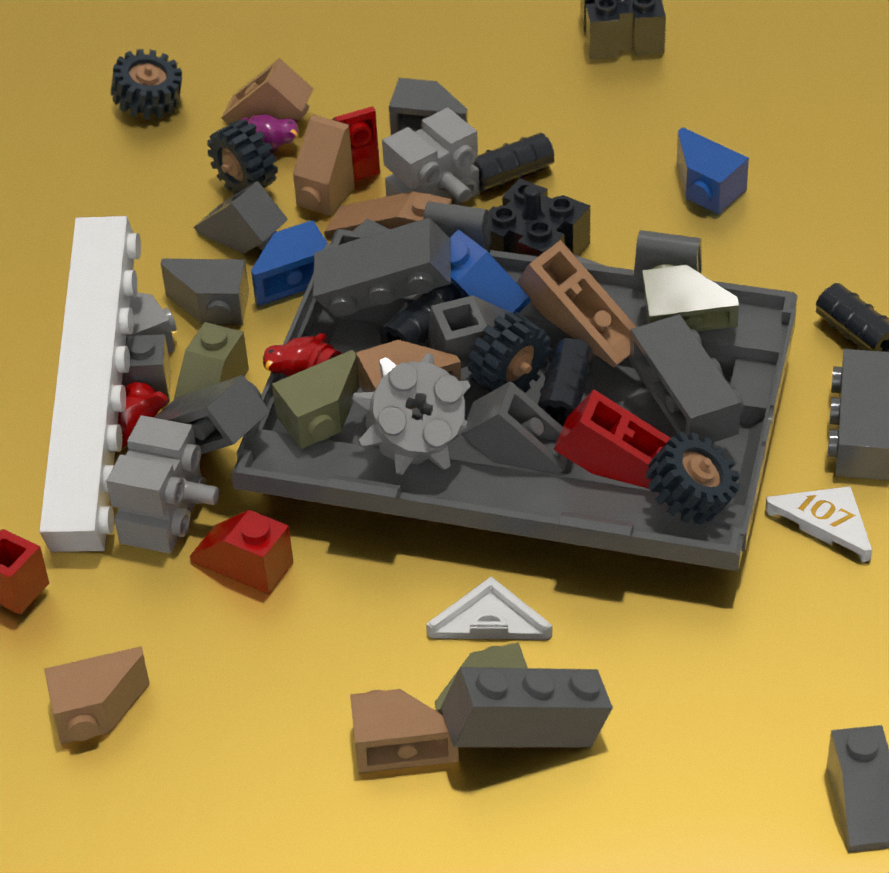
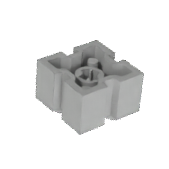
M445 108L423 119L422 129L416 132L407 127L382 140L384 166L393 173L385 178L386 196L415 191L449 198L452 205H459L480 194L479 169L473 165L476 157H478L477 130L451 109Z
M141 415L127 441L129 448L127 454H120L106 480L111 506L118 507L119 510L114 518L120 544L171 554L179 536L184 537L188 531L190 514L195 504H216L219 497V489L215 486L206 485L205 477L201 476L199 465L201 448L199 445H196L193 425Z

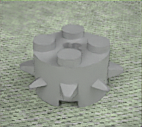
M426 353L421 362H402L396 365L386 357L379 360L382 379L375 391L354 393L352 400L366 409L365 425L367 431L358 441L360 446H379V451L384 456L395 461L397 474L403 475L410 464H421L428 459L443 470L451 467L448 446L457 435H461L467 425V420L464 419L465 400L463 395L470 388L469 382L467 380L458 381L456 377L450 375L446 370L434 365V358L430 353ZM411 406L419 409L422 414L420 420L412 418L413 413L409 409Z

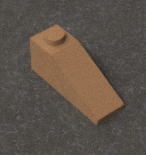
M410 191L339 206L325 229L324 235L325 238L332 239L335 231L338 229L353 231L367 218L388 229H393L422 220L428 201L452 204L451 199Z
M561 240L527 266L516 283L529 296L531 303L543 317L572 338L581 339L588 343L593 349V353L612 367H616L630 355L631 329L636 328L635 324Z

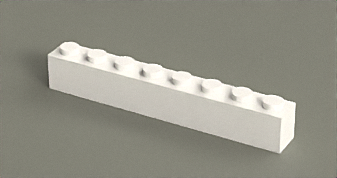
M127 216L75 218L39 530L50 552L105 551L106 534H112L114 529V512L112 506H109L110 497L106 480L114 467L115 452H120L122 448V430L120 425L117 424L119 412H124L126 408V391L124 385L121 384L122 374L128 373L130 368V353L128 346H125L126 335L132 334L134 328L132 308H129L130 296H136L137 275L136 271L133 270L134 259H140L141 256L139 233H133Z

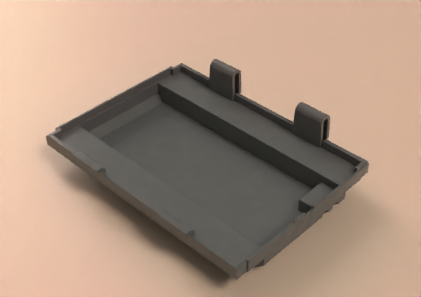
M430 201L426 203L423 219L430 217L449 238L459 229L489 252L491 233L487 209ZM338 229L335 231L330 244L326 243L324 249L373 234ZM640 230L636 244L634 270L587 263L581 264L635 326L639 327L647 324L642 292V270H649L662 264L673 266L688 265L702 274L701 238ZM490 250V255L515 282L519 280L527 266L538 258L537 256ZM313 273L283 345L294 338L317 336L319 333L326 334V343L332 345L341 354L350 350L356 353L382 345L379 334L380 329L391 320V316L394 313L399 312L404 307V304L408 300H412L417 294L394 300L390 304L362 309L352 315L335 317L313 297ZM713 281L738 297V327L701 331L698 334L703 348L709 357L715 358L719 362L723 377L730 387H735L740 392L744 403V412L740 414L738 435L711 443L712 448L716 449L718 446H721L725 450L721 455L724 459L731 457L735 465L730 470L738 471L740 478L736 483L740 484L736 496L708 523L705 520L702 524H695L693 518L688 523L681 521L680 512L672 516L667 512L670 506L666 502L659 505L655 500L659 495L658 491L650 492V489L591 474L569 459L564 471L559 474L494 463L462 435H457L448 446L451 467L443 470L428 459L421 464H410L403 475L397 474L395 461L384 456L379 451V446H360L358 441L367 431L365 425L366 409L355 401L341 432L330 436L326 440L300 449L277 418L275 412L272 384L287 378V376L282 373L272 372L261 394L262 401L270 412L243 436L237 450L238 460L231 474L233 488L739 571L742 553L745 552L794 333L797 295L789 291ZM530 302L519 314L548 333L547 336L551 338V344L548 345L551 348V354L544 358L548 364L545 369H539L537 374L541 377L537 382L532 380L529 383L531 389L525 393L538 405L541 395L540 389L545 382L544 374L548 371L549 359L553 355L555 345L564 338H574L543 317ZM427 339L425 341L424 347L432 349L429 340ZM592 353L591 376L587 380L586 392L582 397V401L594 389L670 438L677 436L678 433L630 363V355L616 367H612ZM468 367L461 368V381L467 380L470 384V388L463 395L465 400V420H467L473 402L490 393L470 378L471 372L468 371ZM359 387L357 393H361V392H362V390H361L360 387ZM411 409L413 413L412 418L420 420L422 414L419 409Z

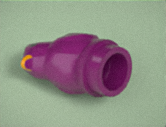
M256 115L240 119V121L243 119L247 120L248 124L253 123L256 126V133L261 131L265 135L263 141L265 144L270 143L272 147L269 150L270 153L278 150L283 144L291 143L299 137L298 126L295 120L292 119L278 120L270 115Z

